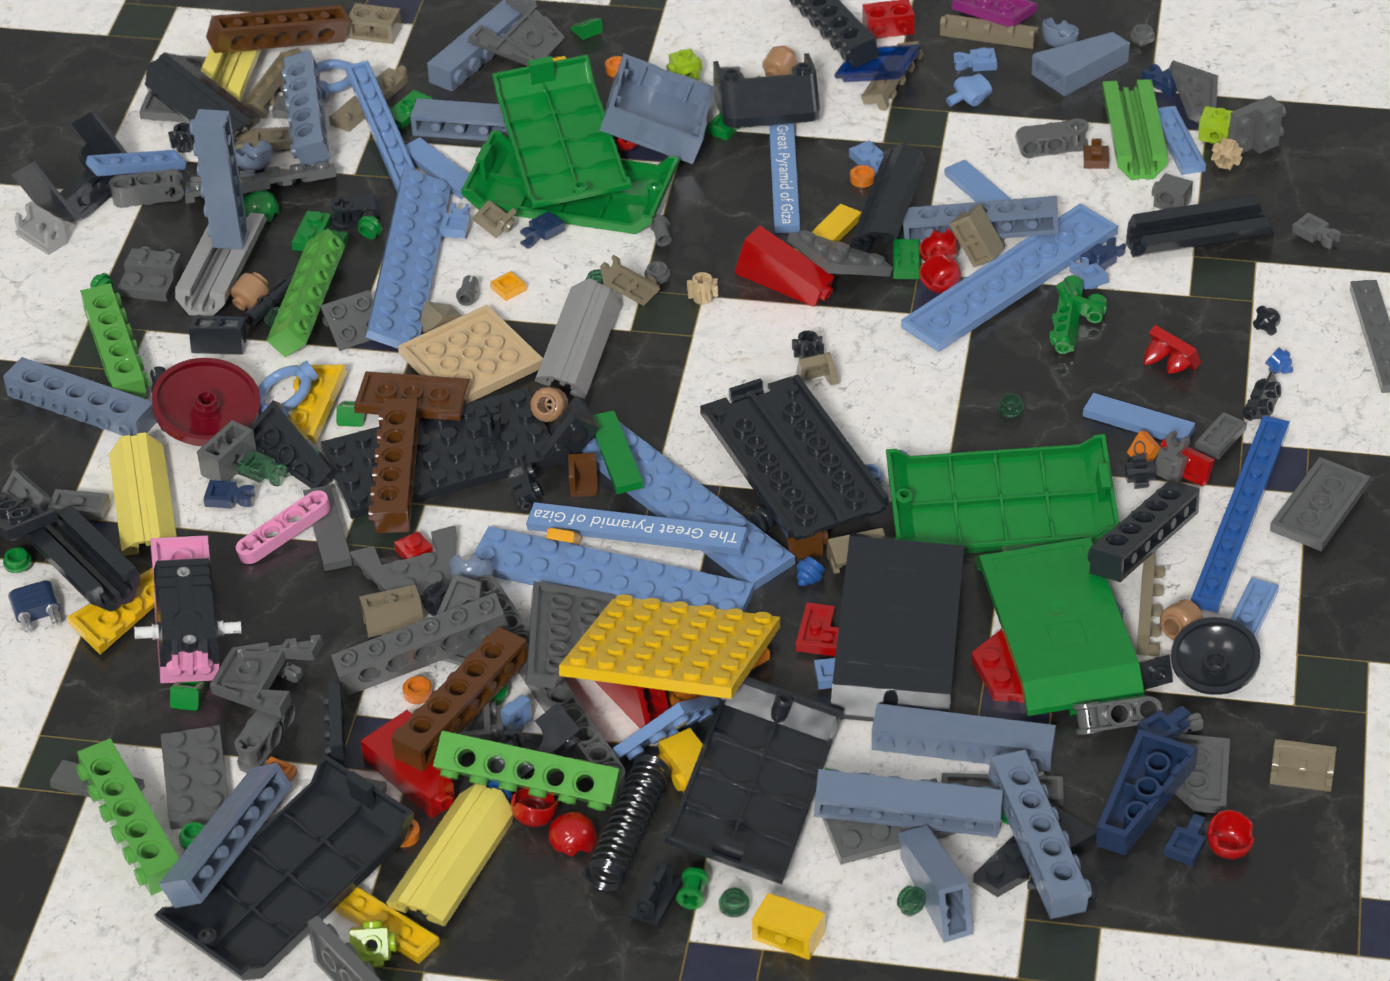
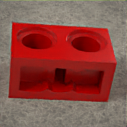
M891 0L862 4V24L876 39L914 34L915 14L909 0Z

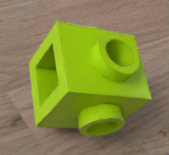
M690 48L670 53L669 64L666 65V70L700 81V71L703 70L700 57H696Z
M1205 106L1199 122L1198 140L1221 144L1223 138L1229 139L1230 118L1233 111Z
M382 920L363 921V926L352 927L349 930L350 944L354 947L357 956L361 961L370 963L372 967L383 966L384 960L391 958V952H396V933H390V925H382ZM369 940H375L378 947H372Z

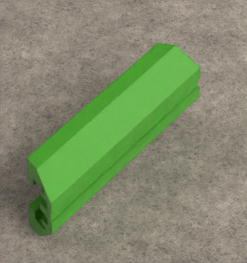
M1137 80V87H1134V91H1129L1128 87H1123V91H1119L1117 81H1103L1102 91L1117 167L1130 180L1154 179L1167 165L1168 153L1152 80Z

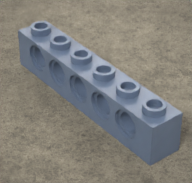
M308 50L284 58L285 68L281 69L284 81L286 82L283 84L287 96L285 103L289 112L287 120L291 127L288 131L290 139L294 143L290 145L294 159L298 158L300 163H304L305 166L314 164L317 161L330 159L319 67L312 51Z
M1057 196L908 207L903 221L905 239H919L920 245L923 239L929 237L934 230L944 233L947 228L951 229L949 223L961 212L965 211L967 213L975 205L981 204L1000 239L1059 234Z
M21 357L3 375L8 396L122 436L148 433L157 423L152 412V401Z
M1026 750L992 756L989 765V780L993 789L1003 790V812L1050 919L1085 912L1088 898L1092 895L1089 881L1083 879L1081 875V867L1077 855H1072L1069 848L1068 834L1066 831H1062L1059 826V816L1056 808L1050 806L1047 788L1038 779L1036 763L1030 761Z

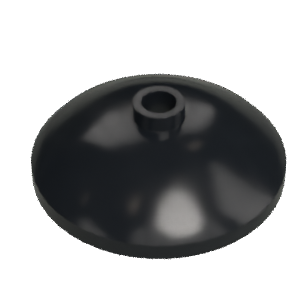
M1222 617L1203 618L1190 623L1178 633L1171 648V663L1177 677L1189 688L1204 694L1223 695L1243 688L1254 678L1260 665V647L1253 633L1241 623ZM1213 665H1218V666H1220V667H1219V668H1213V667H1211V666H1213Z

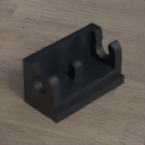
M194 315L188 328L191 353L243 354L244 343L247 342L246 318L238 316Z

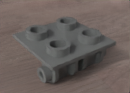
M369 290L320 305L324 314L322 318L325 327L329 326L339 351L373 341L365 337L373 304V298Z

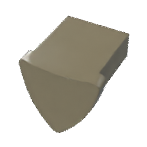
M425 301L420 318L423 325L421 332L431 331L462 315L451 305Z
M830 352L798 360L796 374L803 381L825 376L830 385L839 384L837 371Z

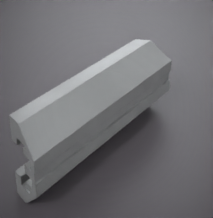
M249 214L247 218L249 234L243 250L213 248L212 239L208 237L206 228L175 288V299L189 315L213 316L225 305L231 293V288L236 283L267 221L265 214Z
M590 278L570 288L535 382L550 387L551 382L556 379L560 381V385L564 386L565 383L571 385V395L579 396L585 400L620 306L612 288L604 285V283H597L596 280Z

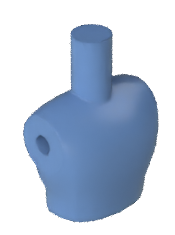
M980 73L974 76L959 77L954 83L956 93L947 97L946 102L949 106H953L964 100L971 106H977L992 93V87Z

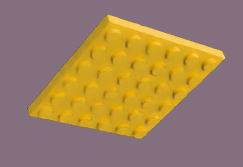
M618 595L615 599L611 600L560 663L559 676L732 699L779 630L780 617L771 616L767 612H757L754 614L743 612L737 608L722 610L715 609L712 605L691 606L682 601L667 603L660 602L657 598L636 599L631 595Z

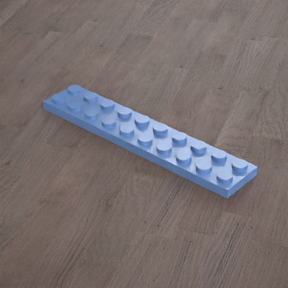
M404 168L365 335L366 338L398 348V345L421 335L423 325L420 318L424 303L428 301L442 234L440 233V226L446 213L451 190L450 183L416 170Z
M1080 203L1058 217L1059 234L1029 236L901 320V328L940 352L1067 268L1071 260L1074 262L1081 259L1082 253L1098 243L1102 245L1109 238L1117 235L1118 225Z
M620 423L643 480V489L627 492L630 496L657 517L747 527L748 536L741 555L710 551L702 552L738 580L754 583V590L795 565V556L754 524L747 521L745 517ZM593 437L579 454L596 453L597 470L610 479Z
M488 526L474 552L481 560L488 559L493 562V577L533 585V582L536 581L611 593L617 596L626 594L636 599L657 598L660 602L667 603L682 601L691 606L712 605L715 609L722 610L737 608L743 612L746 611L754 593V583Z

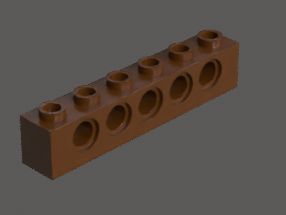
M342 5L211 16L206 39L214 53L337 43L345 41L351 20Z
M417 398L384 399V409L379 410V426L382 428L377 429V444L380 447L375 448V463L378 466L373 467V482L376 483V486H371V501L374 502V505H369V521L374 522L376 533L410 531L420 422Z
M497 627L490 635L486 636L481 645L465 658L455 672H451L446 681L430 694L429 699L412 713L408 721L402 727L395 730L391 737L394 758L423 772L435 760L441 731L459 734L525 665L528 653L527 640L500 627Z

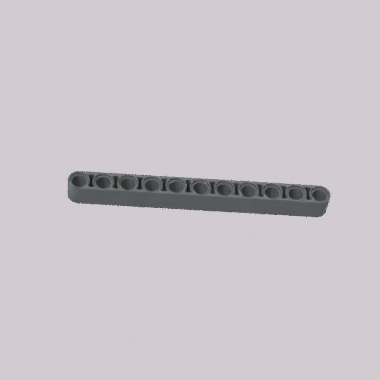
M482 575L475 578V581L481 582L482 597L496 592L510 632L526 639L528 649L529 626L497 579L490 575ZM527 662L518 671L524 682H526ZM562 678L555 689H540L527 685L544 712L558 702L583 732L579 737L581 739L580 743L570 750L575 759L621 770L622 775L616 797L617 800L626 780L624 766L565 679ZM588 777L589 780L591 781V783H592L593 786H594V780H593L592 778Z

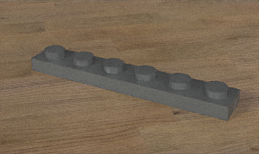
M1377 280L1351 281V296L1381 393H1390V320Z

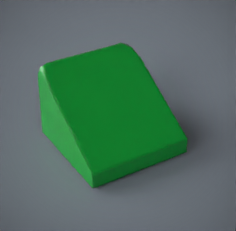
M589 18L570 26V29L582 40H585L603 32L602 19Z
M342 401L336 407V423L338 426L361 427L364 424L366 414L354 412L355 401Z
M176 682L170 687V707L198 710L207 689V682Z

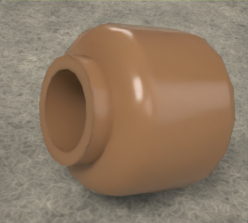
M784 45L773 47L762 61L765 76L791 74V69L797 65L795 52L790 47Z
M256 272L252 274L244 273L231 288V295L234 298L232 300L233 304L243 311L250 309L260 296H264L269 292V283Z
M541 388L532 396L530 402L531 411L540 421L555 422L568 406V399L565 393L558 388Z
M1186 599L1177 600L1163 610L1160 616V626L1165 635L1174 640L1184 627L1194 621L1203 619V615L1199 607L1192 601Z

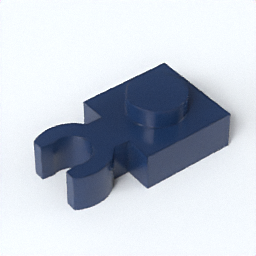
M1152 63L1150 64V71L1142 70V79H1151L1154 88L1169 96L1178 92L1169 68L1162 71L1157 64Z
M1112 237L1107 240L1105 246L1098 243L1082 253L1081 257H1087L1089 265L1097 263L1103 270H1106L1117 263V257L1125 254L1126 244L1123 243L1120 246H1116V238Z
M209 480L203 498L204 506L232 509L233 503H238L242 507H251V497H255V489L252 485L237 487V482Z

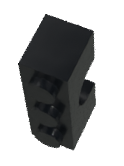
M558 702L535 720L543 733L542 744L535 751L558 755L564 749L567 752L570 751L581 741L579 737L583 732ZM511 740L507 743V745L516 746ZM498 758L491 765L500 773L505 768V761ZM523 766L520 770V778L523 780L532 778V775L535 773L534 766Z

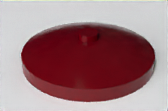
M194 358L171 366L157 379L152 391V412L158 425L168 435L186 444L203 446L232 420L249 428L259 416L260 392L254 379L239 366L216 358Z

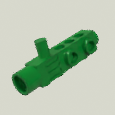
M1074 275L1067 276L1063 282L1056 285L1059 292L1057 313L1052 315L1054 330L1050 331V341L1059 354L1075 351L1080 315L1087 317V320L1091 323H1099L1107 309V299L1100 294H1092L1087 299L1082 297L1083 280Z

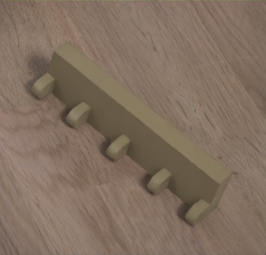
M946 14L945 17H941L940 35L1033 49L1038 37V27L1025 25L1007 27L988 20Z
M919 41L898 43L861 95L864 104L877 103L878 108L882 111L888 108L887 99L895 98L897 95L895 88L897 84L904 85L906 82V71L912 72L915 69L914 59L921 60L924 55Z
M295 48L281 52L242 102L260 118L263 119L267 115V111L264 108L266 103L269 106L274 105L276 98L273 94L276 90L282 92L283 84L285 83L281 69L285 68L284 58L302 53L301 50Z
M402 65L396 70L388 67L376 77L386 101L408 83L407 70ZM353 96L329 116L330 125L350 132L365 119L356 96Z
M1154 553L1143 562L1136 655L1158 656L1160 654V646L1150 644L1149 639L1150 637L1161 636L1162 629L1158 625H1151V616L1160 617L1163 607L1152 604L1153 596H1162L1164 594V587L1160 584H1154V578L1165 577L1166 570L1164 567L1155 566L1156 554Z

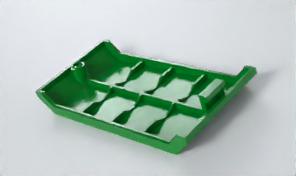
M588 55L553 61L552 56L528 60V67L492 74L497 102L531 209L632 188L630 178L626 177L613 136L600 131L604 109L593 80Z
M492 130L476 157V162L461 189V194L478 210L490 200L506 214L514 208L517 210L516 217L534 219L549 211L565 224L637 234L652 224L677 169L679 157L668 156L667 159L658 165L621 159L626 177L630 178L631 189L531 209L510 140L501 131Z
M1105 434L1094 435L1081 444L915 456H909L897 449H886L896 537L963 542V554L1009 551L1091 537L1093 545H1095L1119 523Z
M1091 537L975 557L977 570H982L1022 686L1024 704L1028 716L1067 709L1070 715H1075L1077 713L1073 709L1072 704L1144 695L1139 661L1106 578L1089 574L1090 562L1087 557L1089 549L1093 545Z

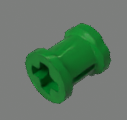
M688 868L683 871V886L678 891L676 899L684 908L698 909L704 903L703 891L709 884V875L702 869Z

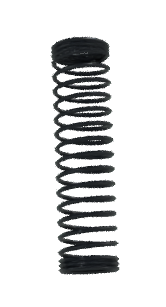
M640 755L635 759L632 769L628 773L629 776L626 778L616 804L613 807V811L606 822L600 840L596 844L590 862L585 869V877L588 882L600 890L608 892L621 888L635 852L639 848L638 844L642 841V837L651 820V815L654 813V808L658 805L657 801L661 798L660 794L664 791V787L669 780L670 769L668 765L656 756ZM641 761L652 762L664 770L666 777L661 771L652 766H637V763ZM638 768L653 769L661 774L664 779L659 780L651 774L640 772ZM638 781L645 787L655 789L657 793L652 794L647 789L636 787L633 782ZM634 788L644 795L652 796L654 800L649 801L641 795L633 794L630 789ZM627 796H633L641 802L649 803L651 807L646 808L640 803L630 801ZM623 803H630L638 809L646 810L648 814L642 815L634 809L627 808ZM620 810H626L634 816L642 817L645 822H639L633 817L623 815ZM617 817H623L631 823L639 824L642 829H636L629 824L622 823ZM619 824L627 830L635 831L639 836H632L623 830H618L614 825ZM611 832H617L624 837L633 839L635 843L630 844L626 840L614 837ZM608 839H614L620 844L630 846L632 850L626 851L620 846L611 844ZM604 846H611L619 852L626 853L629 858H622L618 854L608 852ZM605 853L615 859L622 860L626 865H619L614 861L605 859L601 854ZM594 866H599L607 873L617 875L619 880L603 877L594 869ZM590 868H592L593 872L603 880L619 883L610 885L598 881L590 873Z

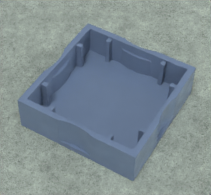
M623 54L613 80L600 131L669 156L679 157L680 160L693 164L703 141L707 124L706 116L711 107L715 87Z

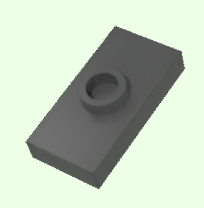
M1222 412L1195 442V450L1219 460L1246 430L1247 422Z

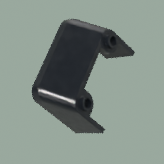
M804 53V62L794 66L789 75L744 78L741 72L733 68L722 71L719 62L713 61L714 99L725 126L743 128L811 122L820 118L816 69L809 53Z
M95 110L90 111L71 123L86 142L79 150V160L86 170L60 193L35 161L30 162L11 174L34 204L48 212L72 221H78L86 217L110 196L109 182L113 177L117 176H97L87 166V156L127 153Z

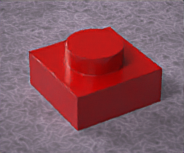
M419 531L394 542L395 551L403 560L433 552V547Z

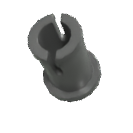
M663 215L655 216L652 224H650V229L654 232L657 245L664 247L671 243L672 238L668 229L670 225L669 220Z
M471 275L465 276L462 280L461 288L456 292V298L463 306H469L476 300L475 292L479 285V280L475 276H473L471 282H469Z

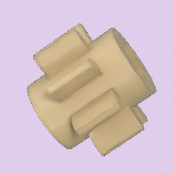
M1223 138L1221 144L1215 142L1212 148L1213 155L1211 160H1215L1218 168L1231 170L1233 164H1240L1243 148L1239 147L1236 140Z
M705 272L695 274L693 281L687 280L688 298H693L694 302L700 305L710 303L713 297H718L717 278L712 279V276Z

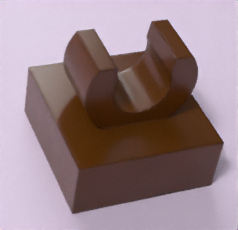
M1092 138L1091 145H1083L1084 169H1109L1108 146H1101L1102 138Z

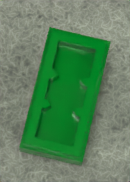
M415 90L409 93L390 109L396 126L404 129L411 123V113L417 98L432 100L433 98Z
M893 239L894 279H919V239Z

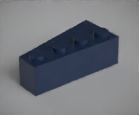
M1139 729L1098 822L1096 846L1126 855L1196 768L1197 747Z

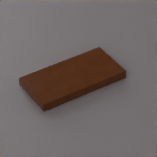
M365 371L354 404V412L379 415V410L384 409V399L417 398L420 418L461 421L471 387L470 379Z

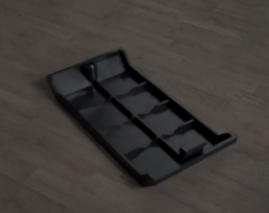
M850 534L831 694V707L843 711L841 719L873 722L877 704L950 712L964 553L963 542Z
M746 677L732 699L721 698L664 843L782 885L817 787L818 770H823L843 711Z
M327 755L317 762L318 765L311 782L252 837L202 903L178 908L165 906L154 914L156 920L242 981L264 978L309 934L307 924L309 920L317 915L324 920L404 842L413 820L414 814L412 810L376 788L373 783L353 770L350 771Z

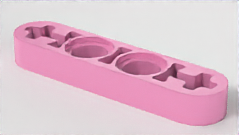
M318 490L307 494L242 538L236 545V551L241 562L252 564L261 560L328 514L331 504L327 494ZM293 517H301V519L296 522H289V520ZM271 532H279L272 538H266Z

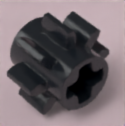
M185 122L176 124L173 127V131L168 132L171 148H176L180 153H189L193 150L195 142L194 135L190 134V124Z
M811 330L799 333L798 339H792L794 358L803 359L824 354L823 337L818 336L816 332Z
M1146 454L1132 456L1131 462L1125 463L1126 482L1134 483V489L1148 488L1149 481H1155L1156 479L1154 461H1146Z
M437 581L423 591V594L426 596L423 600V606L430 615H437L450 584H440Z
M508 722V729L503 732L497 729L498 734L501 735V740L496 741L497 743L507 744L506 736L508 734L513 736L515 733H518L517 739L520 741V744L517 747L528 749L524 744L526 740L531 739V735L523 736L521 733L524 729L523 724L518 729H513L511 722Z

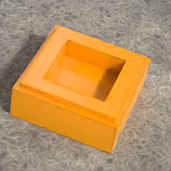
M512 271L490 281L491 289L505 301L527 290L526 283Z
M555 528L547 530V539L580 545L581 536L578 533Z

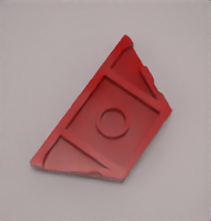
M1001 629L972 652L971 661L993 701H1017L1024 703L1022 686Z

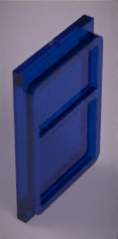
M921 45L877 47L879 52L878 58L856 68H853L848 61L843 62L834 74L835 79L842 78L843 82L899 79L920 51Z

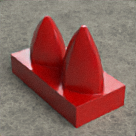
M1156 325L1149 331L1151 342L1144 354L1145 366L1158 362L1166 355H1170L1167 362L1169 374L1180 372L1187 367L1196 370L1201 364L1196 348Z
M1166 438L1162 440L1160 447H1168ZM1187 447L1182 451V454L1188 457L1182 477L1203 487L1208 484L1215 459Z

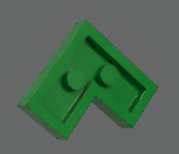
M307 211L292 240V249L304 251L307 241L327 228L329 229L332 223L331 214ZM330 230L346 246L348 233Z

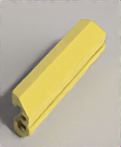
M210 48L201 71L237 100L241 101L262 49L214 53L212 48Z
M146 432L138 433L134 436H121L110 451L109 458L121 552L124 556L139 554V544L146 543V546H150V538L177 537L163 444Z
M474 784L458 795L386 902L389 908L404 913L409 908L413 911L419 909L423 914L428 915V921L446 926L513 822L511 805L502 790Z

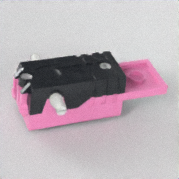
M208 536L150 538L156 625L134 627L135 639H157L160 683L212 681L219 670L218 636L241 634V621L224 623L223 620L217 621Z

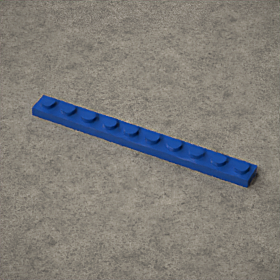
M1264 415L1261 419L1191 597V601L1199 609L1219 613L1287 436L1290 421Z

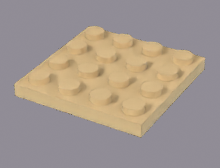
M484 305L398 345L399 354L420 375L470 379L471 387L466 403L477 400L539 370L543 360L488 305Z

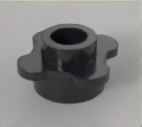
M1259 306L1256 309L1257 317L1253 321L1254 328L1257 330L1262 329L1270 336L1276 334V327L1281 319L1280 314L1273 308Z

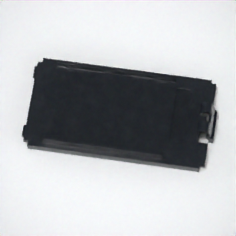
M798 374L768 383L770 391L764 393L761 378L729 388L731 403L725 397L700 406L701 416L788 539L793 537L795 541L803 540L814 536L816 533L867 516H873L886 510L889 496Z

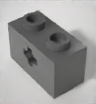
M233 420L229 422L197 451L201 476L210 480L228 481L257 455L253 430Z

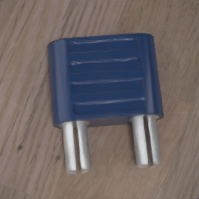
M40 581L9 592L8 598L17 622L22 624L24 632L28 633L26 623L30 632H32L34 628L31 621L50 616L52 624L56 625L54 614L58 624L61 622L59 614L60 604L50 581Z

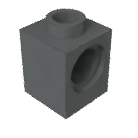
M1164 173L1159 182L1156 181L1152 187L1151 195L1154 196L1153 207L1169 209L1189 205L1192 199L1193 181Z

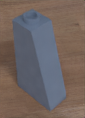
M1114 32L1037 52L1032 55V75L1063 96H1066L1128 63L1129 42Z
M927 825L898 833L901 860L942 941L948 942L972 935L973 927L968 881Z

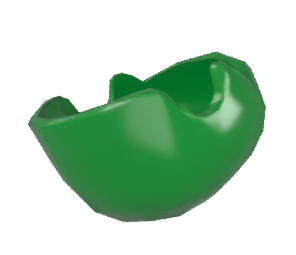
M266 190L250 192L243 198L246 219L250 213L265 214L267 222H272L274 214H280L275 197Z

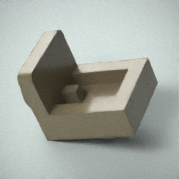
M489 200L475 214L473 221L497 238L503 231L508 233L516 222L513 218L517 210L512 208L506 214Z

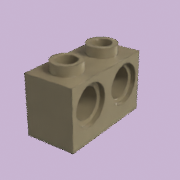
M355 3L348 15L351 20L348 28L349 39L394 44L402 29L401 14L398 8Z

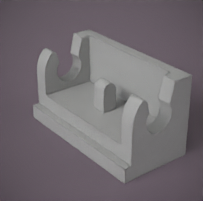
M30 201L25 205L27 215L23 220L20 213L17 212L15 214L16 235L47 255L68 243L64 222Z

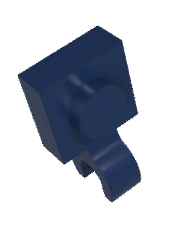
M548 211L530 220L529 227H525L520 231V234L526 237V239L520 241V244L529 249L536 244L540 237L546 241L565 231V223Z
M1184 706L1178 707L1169 715H1165L1160 710L1137 724V732L1141 729L1174 740L1180 737L1181 731L1186 730L1190 726V723L1185 719L1191 716V713Z
M1194 814L1186 829L1177 826L1164 848V856L1193 867L1205 846L1206 837L1202 836L1205 828L1202 826L1206 818Z

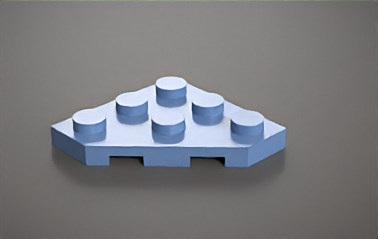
M703 696L679 702L612 748L618 759L628 757L629 761L644 753V748L651 744L654 745L679 733L678 730L686 725L689 726L696 721L700 723L714 714L712 709L719 705V701L713 696Z

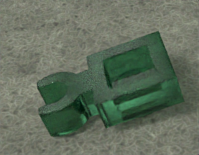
M254 450L237 465L239 475L258 483L268 479L271 485L279 487V476L285 478L289 476L288 468L285 465L276 464L274 458Z

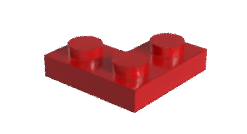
M806 603L796 641L797 652L836 656L839 628L832 627L835 617V606Z

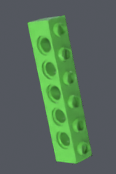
M328 228L307 241L266 340L284 357L306 345L321 308L320 305L323 303L345 248V244L340 238L335 236Z
M111 283L80 290L84 311L109 386L143 399H148L146 388L150 387L147 372L142 373L145 370L141 355L136 356L139 355L135 339L130 340L133 339L130 324H125L128 321L125 309L121 308L122 302L119 292H113Z
M441 731L433 767L441 771L440 776L458 779V775L470 777L469 782L487 786L488 781L500 783V789L517 792V787L529 790L528 795L539 798H546L547 794L559 796L558 801L576 805V801L580 800L588 802V808L605 811L606 806L614 807L622 775L619 768ZM467 752H473L476 756L474 764L470 767H463L461 764L462 756ZM498 758L504 759L505 768L503 771L492 773L490 770L491 763ZM525 765H533L535 769L533 777L528 780L521 779V768ZM555 771L564 773V781L559 786H552L549 783V777ZM586 777L592 778L594 780L592 790L586 793L580 792L579 782Z
M110 738L78 751L80 763L76 765L78 776L82 782L88 781V793L93 802L98 801L101 805L98 808L103 821L111 823L110 831L116 844L122 843L124 847L122 848V853L127 864L135 866L134 875L140 887L145 885L151 896L163 891L159 883L179 857L113 741Z

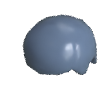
M1048 18L1043 21L1042 35L1044 41L1050 47L1056 48L1077 42L1079 28L1075 25L1067 24L1066 20L1057 25L1054 23L1053 18Z
M261 140L256 147H252L247 142L242 149L237 148L235 151L238 166L244 170L261 171L265 169L272 159L273 147L271 143Z
M472 554L471 558L466 561L460 555H455L449 560L452 578L456 574L475 580V578L482 575L493 576L494 573L493 562L488 559L481 560L475 554Z

